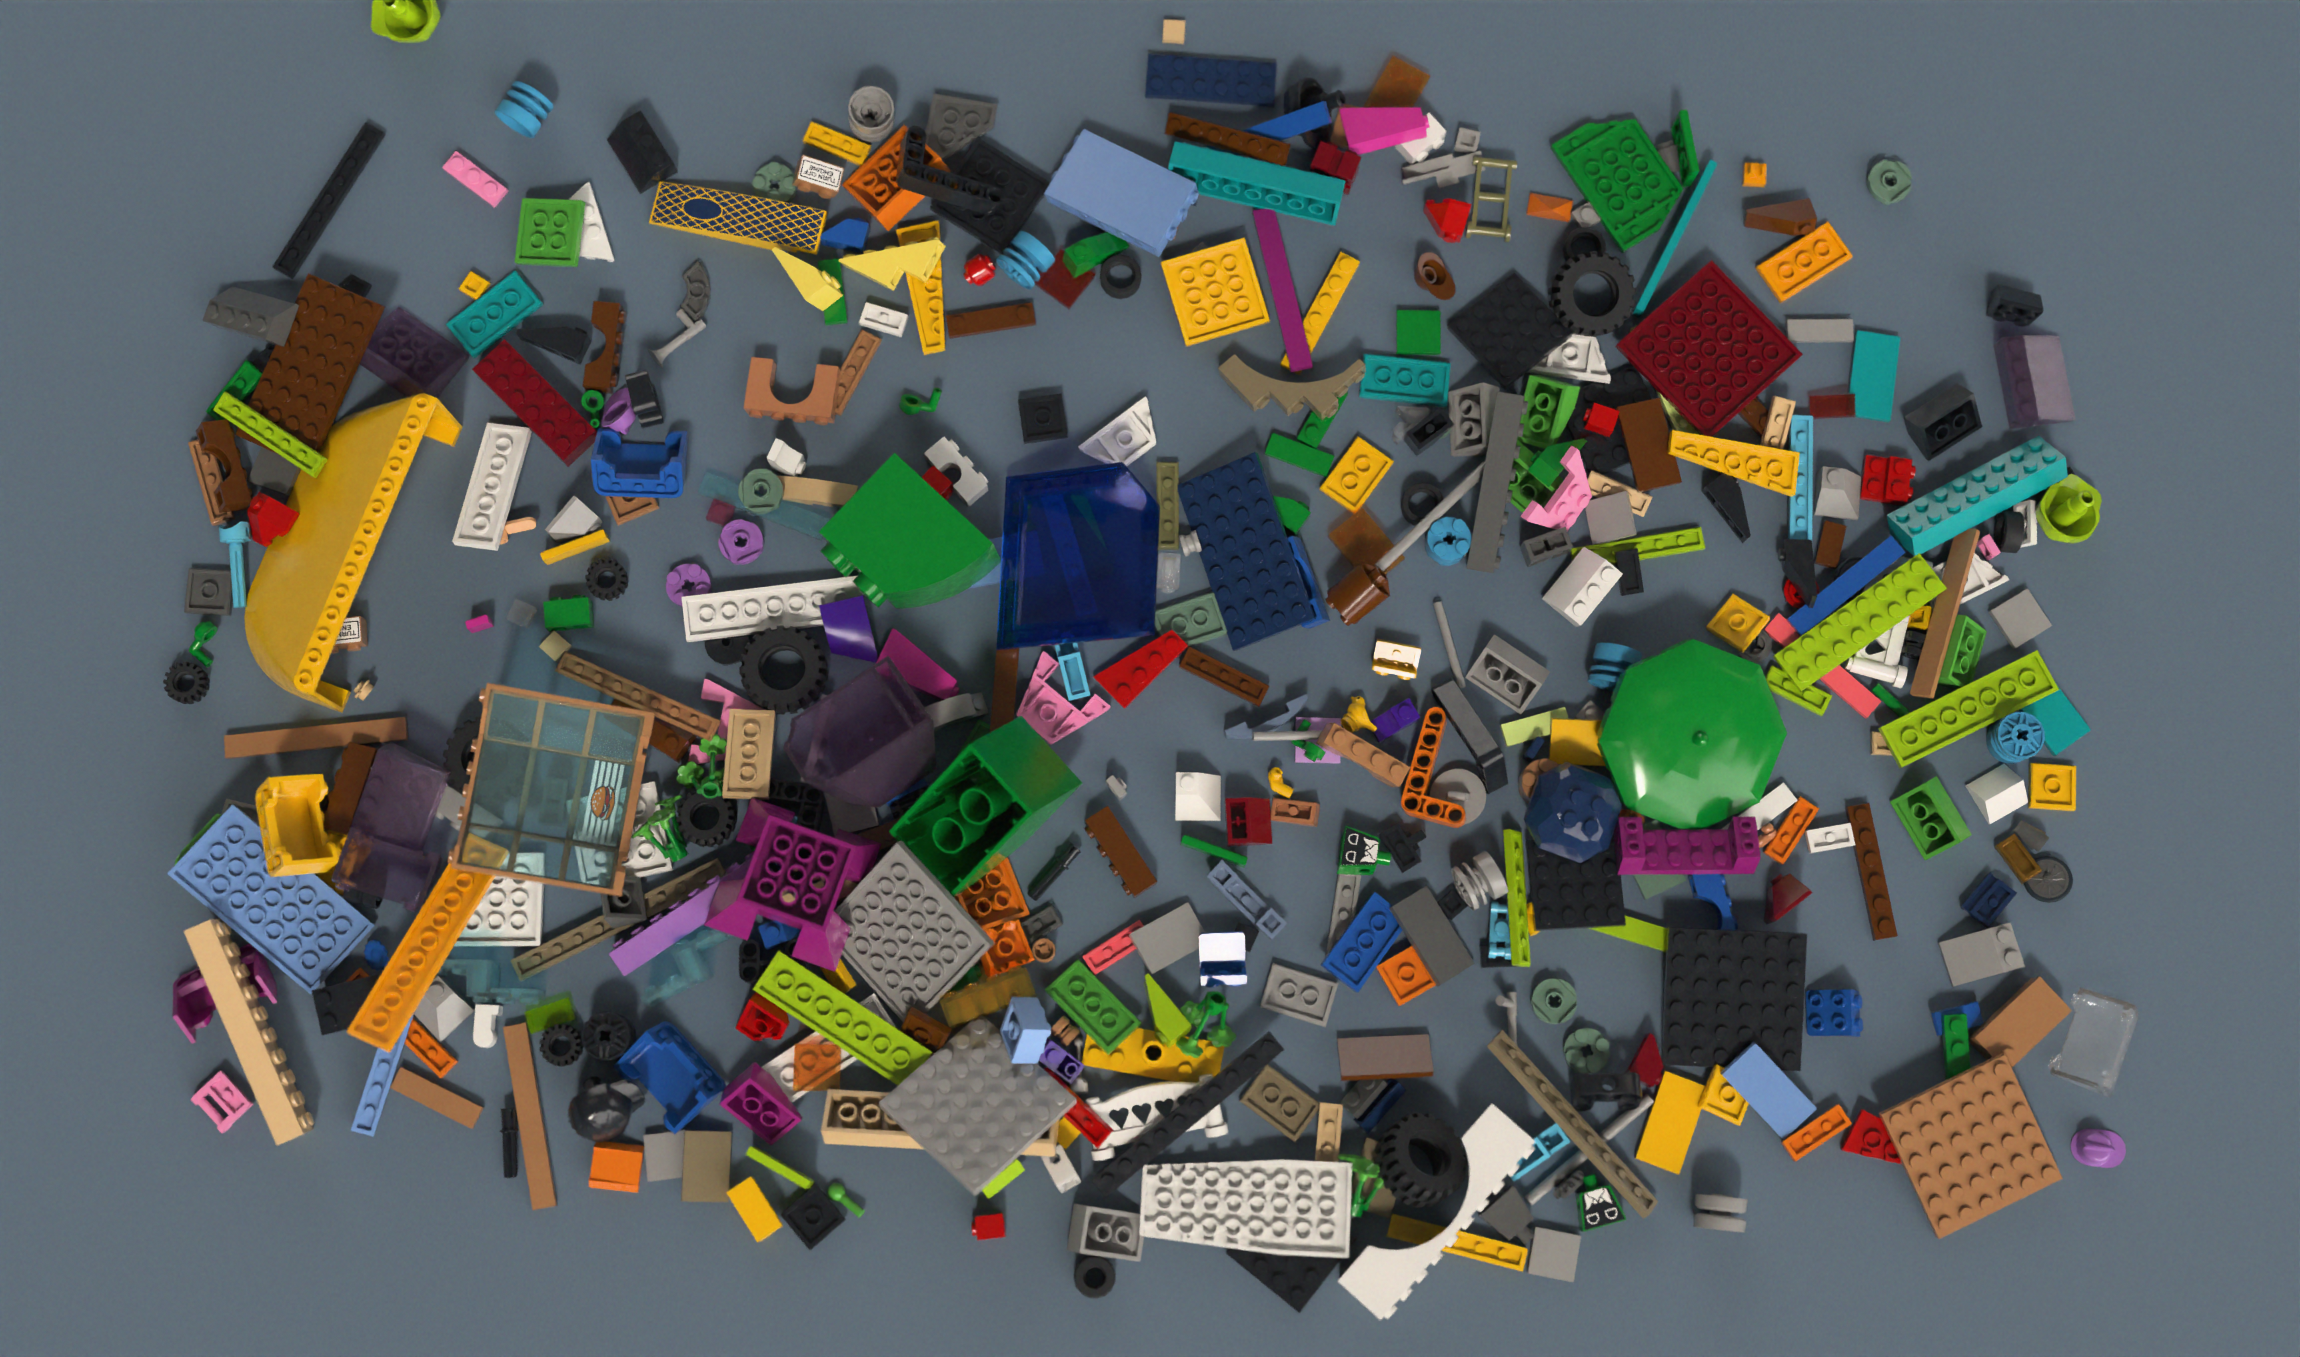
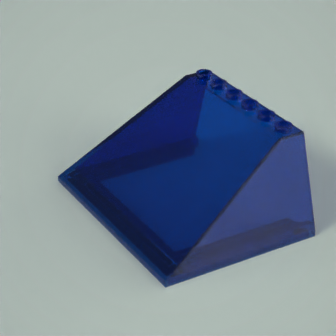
M1123 462L1006 477L997 650L1155 635L1160 505Z

